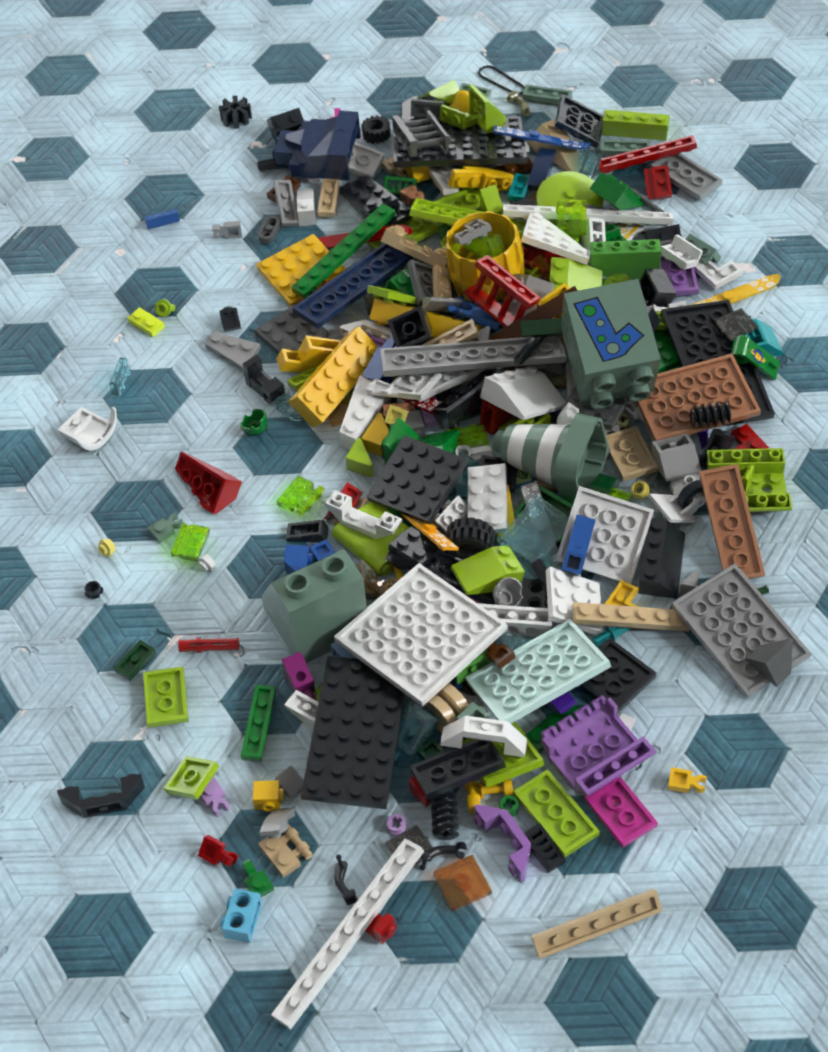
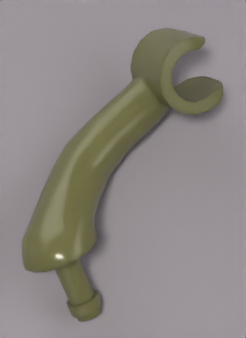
M516 91L510 92L509 96H507V101L510 103L516 101L521 106V114L524 117H528L530 115V107L518 96Z

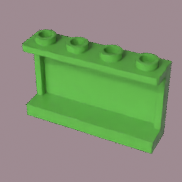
M659 239L590 242V266L602 270L603 277L627 281L640 280L646 268L660 269L661 246Z

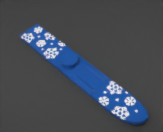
M494 125L493 133L571 149L581 150L590 147V143L542 135L537 131L527 132Z

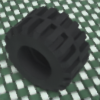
M463 517L462 519H455L447 527L446 537L459 549L458 551L445 550V552L463 560L490 547H494L495 530H493L492 525L479 518Z

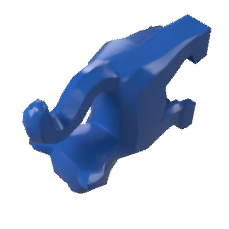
M462 297L458 298L463 300L459 307L448 305L446 308L447 312L455 313L454 318L467 317L470 320L472 319L476 325L489 326L495 330L498 329L499 322L477 304H472Z

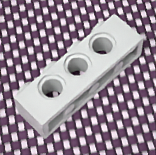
M479 604L507 624L508 629L504 632L507 636L536 638L551 630L553 626V621L549 620L548 608Z

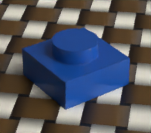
M327 539L310 547V552L313 553L316 561L335 553Z

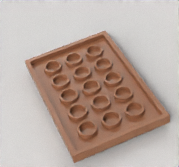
M733 354L658 373L654 392H650L651 395L648 398L636 402L654 441L685 433L690 435L715 428L712 421L710 427H707L706 423L703 422L702 428L696 423L695 428L692 429L690 409H692L694 404H697L698 407L701 404H705L707 407L709 403L715 406L717 402L721 405L723 402H728L731 410V423L759 416L761 413ZM718 421L717 427L722 426L720 421Z

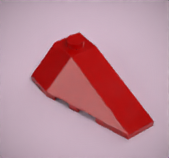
M180 452L175 470L183 481L189 484L192 489L191 492L199 498V503L203 508L213 514H217L237 498L242 481L185 452Z

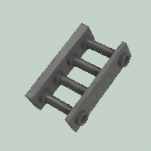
M430 110L427 111V119L404 122L399 115L392 116L393 132L410 157L417 156L419 148L441 145L446 152L449 151V145H451L450 135L446 133Z

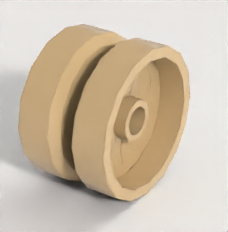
M448 683L423 707L420 704L419 706L429 723L442 733L443 727L456 721V718L469 704L463 695L453 685Z

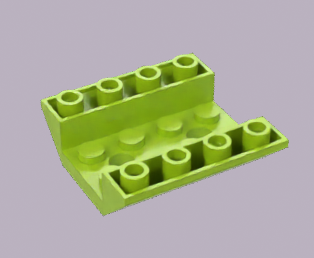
M783 448L707 450V470L738 464L739 468L748 465L754 466L752 484L747 494H745L750 512L792 511L791 496L786 491ZM763 488H768V489H770L771 491H770V492H764L762 489H763Z

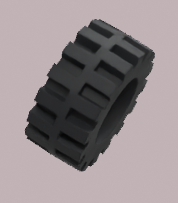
M370 116V118H366V121H363L362 136L368 143H384V140L387 141L388 137L390 138V122L384 116Z

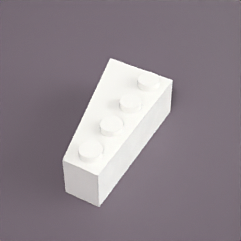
M360 375L339 431L340 446L349 450L355 441L363 436L378 412L382 413V405L391 404V397L368 395L366 388L372 383V380Z

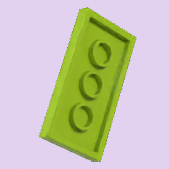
M548 769L513 791L514 797L517 798L518 802L536 824L541 823L564 858L599 836L600 831Z

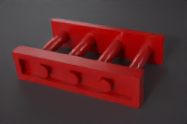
M488 255L477 260L475 263V267L481 272L476 285L469 287L463 292L470 300L475 302L504 327L522 318L526 309L536 305L540 300L537 294ZM486 277L494 282L489 295L481 290ZM500 287L507 292L502 306L495 301ZM513 298L520 303L516 316L508 312Z

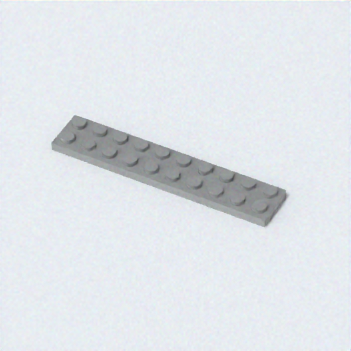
M561 334L547 335L521 366L566 362L567 356ZM531 337L382 348L380 353L383 377L519 366L514 364L513 358Z

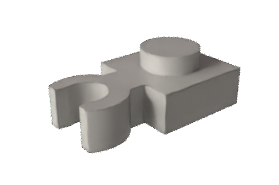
M240 221L223 222V226L218 224L212 225L214 238L225 236L226 239L242 238Z

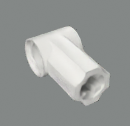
M461 445L455 450L456 455L464 457L468 461L464 470L471 467L472 464L480 463L481 455L493 456L491 445L474 448Z

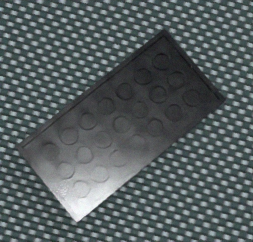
M729 300L661 309L660 315L680 367L731 354L734 339L730 340L716 323L735 314ZM731 325L732 328L730 329L732 332L739 331L737 327ZM750 362L738 364L761 413L759 416L726 425L774 418L775 412L757 368Z
M327 656L301 791V800L387 810L405 693L359 659Z

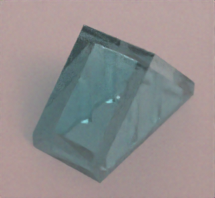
M585 148L579 150L578 173L593 179L603 155Z

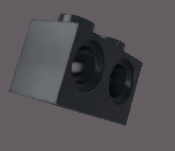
M523 578L521 607L548 608V604H546L547 588L540 579Z

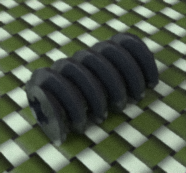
M717 402L715 406L709 403L707 407L705 404H701L700 407L694 404L692 409H690L692 429L695 428L696 423H698L700 428H702L703 422L706 423L707 427H710L712 421L715 427H717L718 421L721 422L722 426L725 425L726 420H728L729 424L731 423V410L728 402H723L722 405Z
M448 791L430 799L432 835L437 839L451 840L459 836V833L456 832L459 829V824H457L458 816L456 815L458 814V809L456 808L457 794L455 792Z

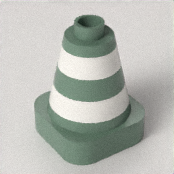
M577 413L571 424H510L506 430L500 429L497 431L493 448L495 452H500L502 461L557 488L562 499L574 504L579 486L590 489L593 481L602 472L608 452V441L601 418Z

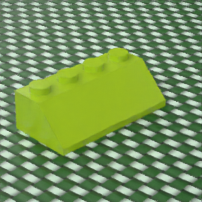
M605 110L602 135L667 141L670 115Z

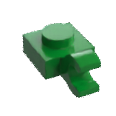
M250 859L242 863L243 869L249 877L244 882L250 892L260 893L262 898L274 891V887L264 870L257 873Z

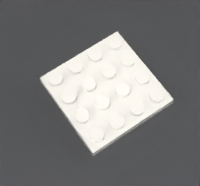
M579 486L555 561L563 563L576 515L595 519L582 570L619 582L623 580L631 584L654 510Z

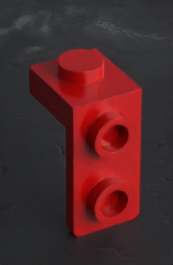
M378 913L365 932L383 945L394 935L397 929L395 918L389 913L384 917Z

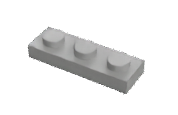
M275 180L274 189L281 227L298 226L299 222L291 180Z

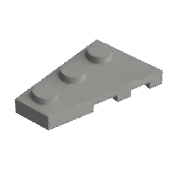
M212 331L205 342L208 350L221 358H226L232 365L239 366L243 372L242 364L258 354L261 349L259 343Z

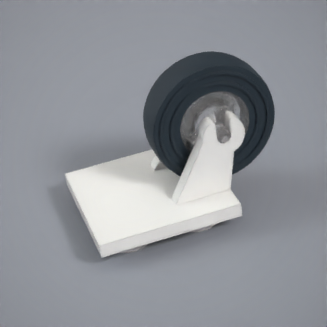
M700 480L689 483L675 495H648L649 499L653 502V506L659 509L663 514V518L671 523H695L696 520L692 515L706 502Z

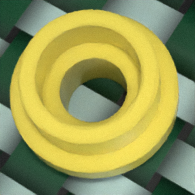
M637 481L631 486V494L637 500L646 498L650 492L649 485L644 481Z
M102 539L99 541L98 550L101 555L110 557L115 552V545L110 539Z

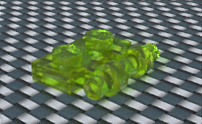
M558 200L556 227L563 232L564 229H569V235H587V200H569V207H564V200ZM564 214H569V222H564Z
M472 424L471 427L460 428L459 426L452 429L460 430L456 448L461 445H466L470 448L489 445L484 425L477 426V424Z
M298 475L277 499V505L292 513L298 508L297 514L303 516L305 512L310 511L311 505L321 498L324 488L318 485L316 489H313V482Z

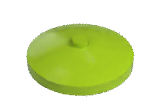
M564 171L549 176L541 183L537 191L536 205L568 207L570 200L603 207V199L590 189L594 183V180L578 172ZM557 219L548 220L556 227L568 230H580V225L583 223L575 222L574 220L564 222L557 221Z

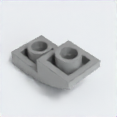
M294 808L273 810L263 822L260 836H268L269 839L281 837V833L288 830V820L295 816Z

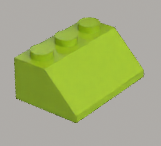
M469 84V114L477 117V124L485 133L493 132L494 125L504 127V124H506L505 115L486 95L473 84Z

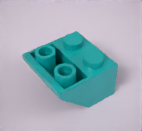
M757 318L750 319L746 326L744 321L743 323L739 322L748 332L745 333L741 328L743 335L750 338L773 357L783 355L784 352L771 326Z

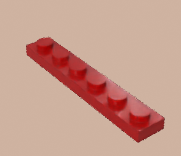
M691 135L599 159L597 164L600 173H610L613 170L625 169L628 166L641 165L651 160L656 161L678 153L690 152L697 149V143L694 136Z

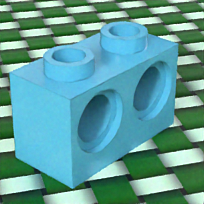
M234 888L233 895L229 896L227 900V914L222 917L220 929H222L225 938L247 943L251 942L262 906L260 893ZM242 903H247V904H248V905L245 906V907H242V908L239 907V905L242 904ZM236 923H241V924H242V925H241L240 927H238V928H233V927H232V926H233L234 924H236Z

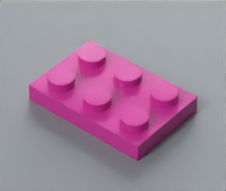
M621 777L613 780L588 797L584 796V801L622 848L658 826L656 819Z

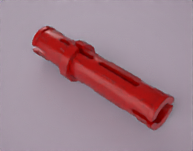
M197 637L192 640H178L179 652L197 651V653H202V651L239 650L240 648L239 638L201 639V637Z

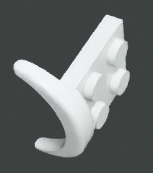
M81 407L58 429V433L85 450H97L109 440L115 430L117 421L116 408H111L108 421Z

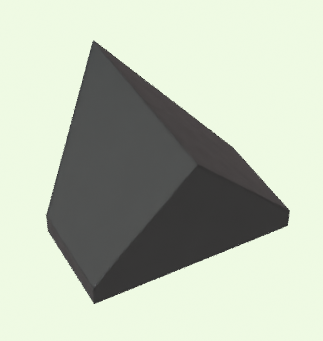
M793 638L760 645L746 658V661L773 685L778 687L791 674Z

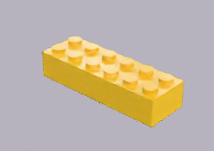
M374 298L369 319L375 320L374 324L389 326V319L416 307L400 305L397 302L390 303ZM425 311L432 327L431 340L467 322L432 311ZM476 325L478 331L483 328L481 325Z
M359 326L349 331L288 403L312 428L323 423L357 383L359 375H363L364 369L368 366L378 346Z

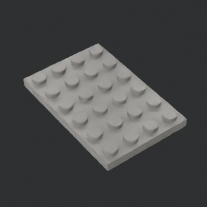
M736 563L671 604V607L746 699L771 683L746 661V658L760 645L793 638L791 670L809 659L812 655Z

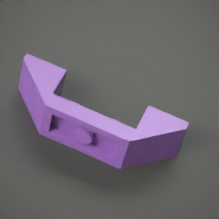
M479 804L475 805L473 820L478 827H482L486 833L499 825L502 833L508 835L511 839V845L516 852L509 856L508 869L513 877L517 876L520 882L525 881L531 855V842L507 810Z

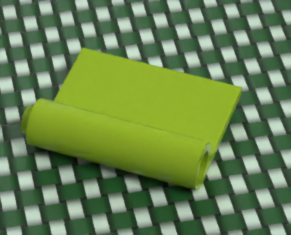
M371 501L358 509L378 519L381 518L384 512L392 514L384 506ZM339 522L333 528L332 536L361 561L363 560L379 576L388 575L393 568V563L386 560L389 544L399 537L401 533L409 529V527L401 522L392 535L374 539Z

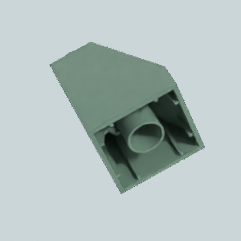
M345 549L270 583L262 595L264 610L292 655L301 651L306 663L331 652V644L335 642L334 636L367 608L363 577Z

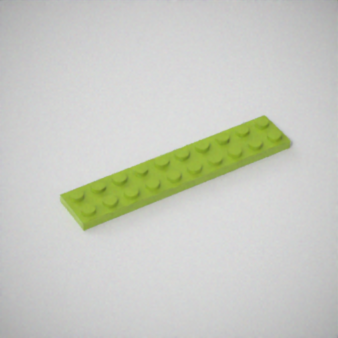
M416 198L410 209L409 216H414L415 219L419 220L428 219L433 223L443 222L453 226L457 220L468 216V214L482 212ZM510 219L516 225L521 240L527 221ZM559 228L579 243L581 232Z

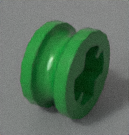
M511 795L504 796L500 800V809L507 810L512 817L515 816L519 810L517 798ZM511 803L512 809H507L506 804Z

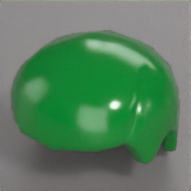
M253 409L250 416L245 414L243 421L240 423L241 430L250 436L263 433L268 426L266 412L262 409Z

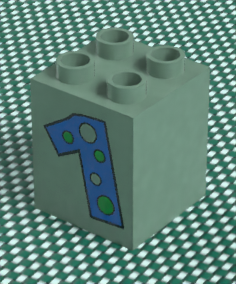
M635 279L564 293L561 331L581 406L591 404L594 409H603L611 406L614 403V399L628 397L629 401L638 402L648 398L651 395L650 392H654L661 358L639 280Z

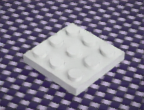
M549 567L546 570L548 616L550 621L560 624L569 619L573 621L572 605L574 602L601 604L600 584L598 582L553 567ZM575 624L581 631L598 635L603 632L602 625Z

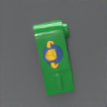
M740 335L735 337L731 354H733L737 364L750 362L769 378L776 380L780 361L747 336Z

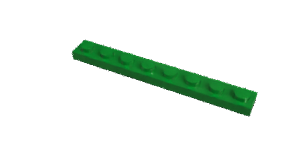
M382 203L291 286L292 291L305 299L396 215L395 210Z

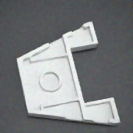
M437 372L431 374L399 375L391 384L375 378L366 388V392L368 395L422 400L442 378V374Z

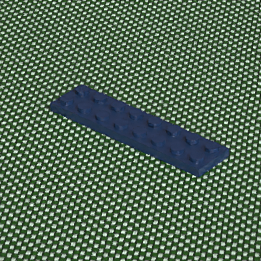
M383 243L292 308L293 313L319 329L368 293V285L377 287L406 266L410 260H414V257Z

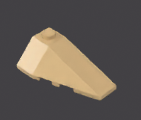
M556 119L542 123L536 130L542 135L571 140L567 132L555 126ZM528 140V145L535 154L538 153L540 148L556 150L554 163L559 165V169L581 174L588 172L576 149Z

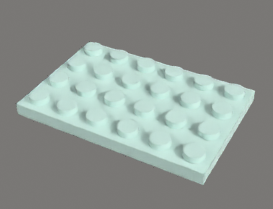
M569 619L513 650L516 658L501 669L490 663L468 675L465 679L496 720L508 721L512 724L611 667V664L603 653Z

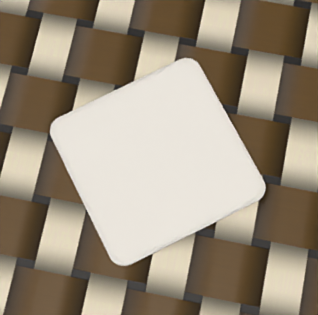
M621 713L619 718L631 731L636 719Z

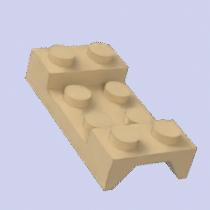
M399 225L386 228L381 242L431 266L438 264L442 267H447L445 247L437 248L433 251V249L427 246L421 247L417 245L418 242L408 238L406 240L408 233L404 231L405 228Z

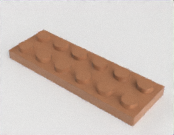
M738 464L699 471L722 571L736 563L749 580L764 577L765 571Z

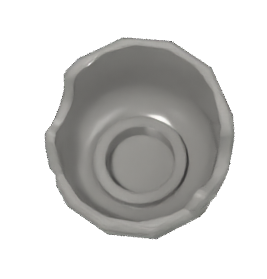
M512 577L500 580L493 589L495 603L497 605L518 606L523 598L521 594L522 584Z

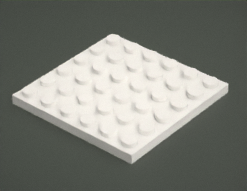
M418 563L338 632L334 639L335 642L423 707L508 628L507 624Z

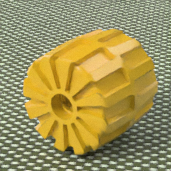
M489 211L468 214V216L457 220L447 232V267L458 298L463 296L465 300L472 304L474 303L463 292L469 287L476 285L481 272L475 267V263L486 255L513 276H515V273L525 274L524 255L519 231L507 216ZM477 218L489 223L492 228L491 231L487 232L486 236L482 238L477 237L467 245H460L453 238V235L464 230V224ZM486 277L481 290L489 295L494 282ZM501 287L495 301L502 306L507 292Z

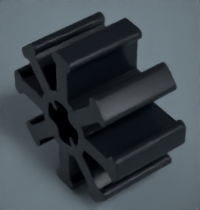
M237 95L232 96L233 102L228 101L226 98L223 99V106L219 105L221 121H224V126L229 127L233 123L234 129H238L239 122L247 126L249 118L252 119L251 104L248 103L247 98L243 97L239 102Z

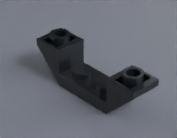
M129 774L126 777L120 778L121 793H109L106 796L89 797L83 800L78 786H68L57 790V794L64 806L83 818L127 810L145 788V784L141 774Z

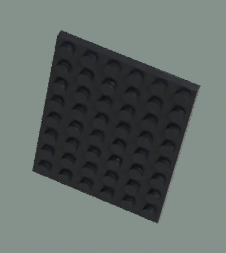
M516 115L506 117L504 127L523 131L521 117ZM437 119L446 133L450 135L451 145H449V151L446 152L441 145L422 147L417 150V156L410 157L393 132L394 168L527 163L524 139L493 132L485 133L478 124L461 129Z

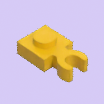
M671 767L668 790L689 793V789L692 788L698 793H704L705 786H701L698 783H706L707 777L705 775L694 777L691 770Z

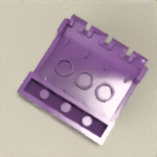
M603 695L590 702L592 710L587 704L573 712L576 720H574L572 715H568L557 722L558 731L552 725L541 732L543 739L540 742L551 764L574 792L587 797L652 757L657 752L644 736L640 739L636 738L618 717V706L611 698L606 700Z

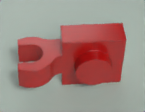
M209 835L204 836L197 855L213 865H217L221 861L227 866H231L232 863L236 864L239 857L234 852L225 851L226 844Z

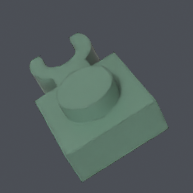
M176 513L170 515L169 520L166 521L162 518L149 526L148 532L160 544L174 535V529L181 528L184 523L182 519L175 521L178 519Z

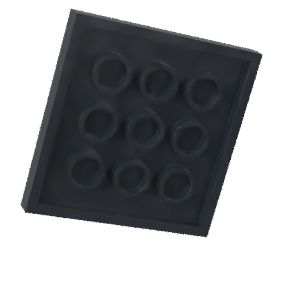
M404 435L366 498L371 502L426 524H431L468 461L464 457Z

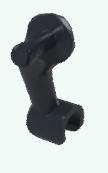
M458 842L455 846H437L425 851L420 857L423 860L420 869L424 870L427 861H432L434 857L442 854H455L457 858H464L465 853L458 850H467V845L464 842Z
M338 854L336 855L338 863L335 865L334 882L341 892L346 905H351L357 902L358 899L355 895V890H348L344 883L348 863L342 861L341 855Z

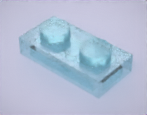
M119 358L109 383L113 396H120L122 389L125 388L126 378L130 375L131 367L128 365L127 358Z

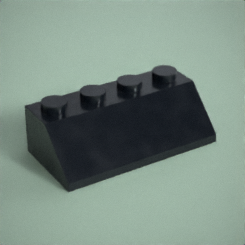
M502 368L485 369L435 406L431 411L434 412V417L442 429H453L459 425L458 422L461 419L470 417L473 414V410L481 408L482 400L484 399L480 398L485 377L503 373Z
M651 519L644 542L638 594L678 599L685 533L668 520Z

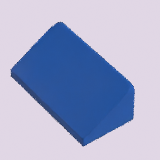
M176 209L144 217L148 230L180 221Z

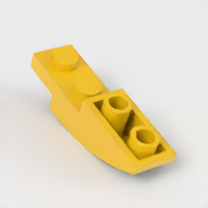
M463 166L462 169H452L448 185L451 188L479 187L480 189L496 185L498 191H509L514 175L489 168Z

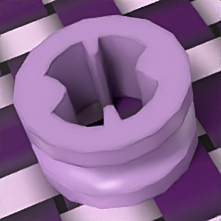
M393 814L387 820V829L391 835L400 836L406 831V820L400 814ZM397 822L398 824L400 822L401 827H393V823Z

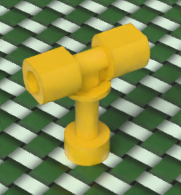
M512 779L504 781L503 784H497L488 788L482 786V782L477 783V780L465 784V790H468L467 806L469 814H474V806L477 804L481 805L480 799H484L486 794L504 792V796H513Z

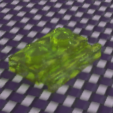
M183 522L170 552L171 557L178 556L180 559L198 562V558L210 534L209 527L194 524L186 525Z

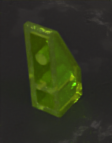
M488 233L482 238L477 237L473 239L470 244L462 245L480 259L486 255L493 258L506 251L500 234Z

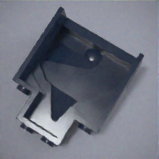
M339 110L337 117L325 120L311 119L310 121H303L298 131L281 130L279 137H276V147L272 151L276 164L288 165L292 177L349 181L348 166L356 139H361L359 113L356 111Z

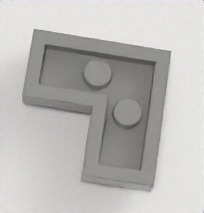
M477 218L464 224V230L453 235L456 243L467 245L477 237L482 238L486 236L487 232L491 231L492 228L489 223Z

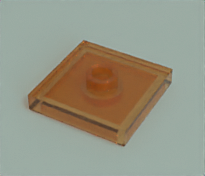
M473 855L433 872L452 911L492 894V890Z

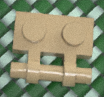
M289 824L288 830L284 832L285 835L274 839L267 837L258 843L259 848L283 878L301 866L298 860L299 857L303 855L306 860H309L313 856L309 850V845L299 838V833L295 828H291ZM290 842L296 846L293 851L287 846Z

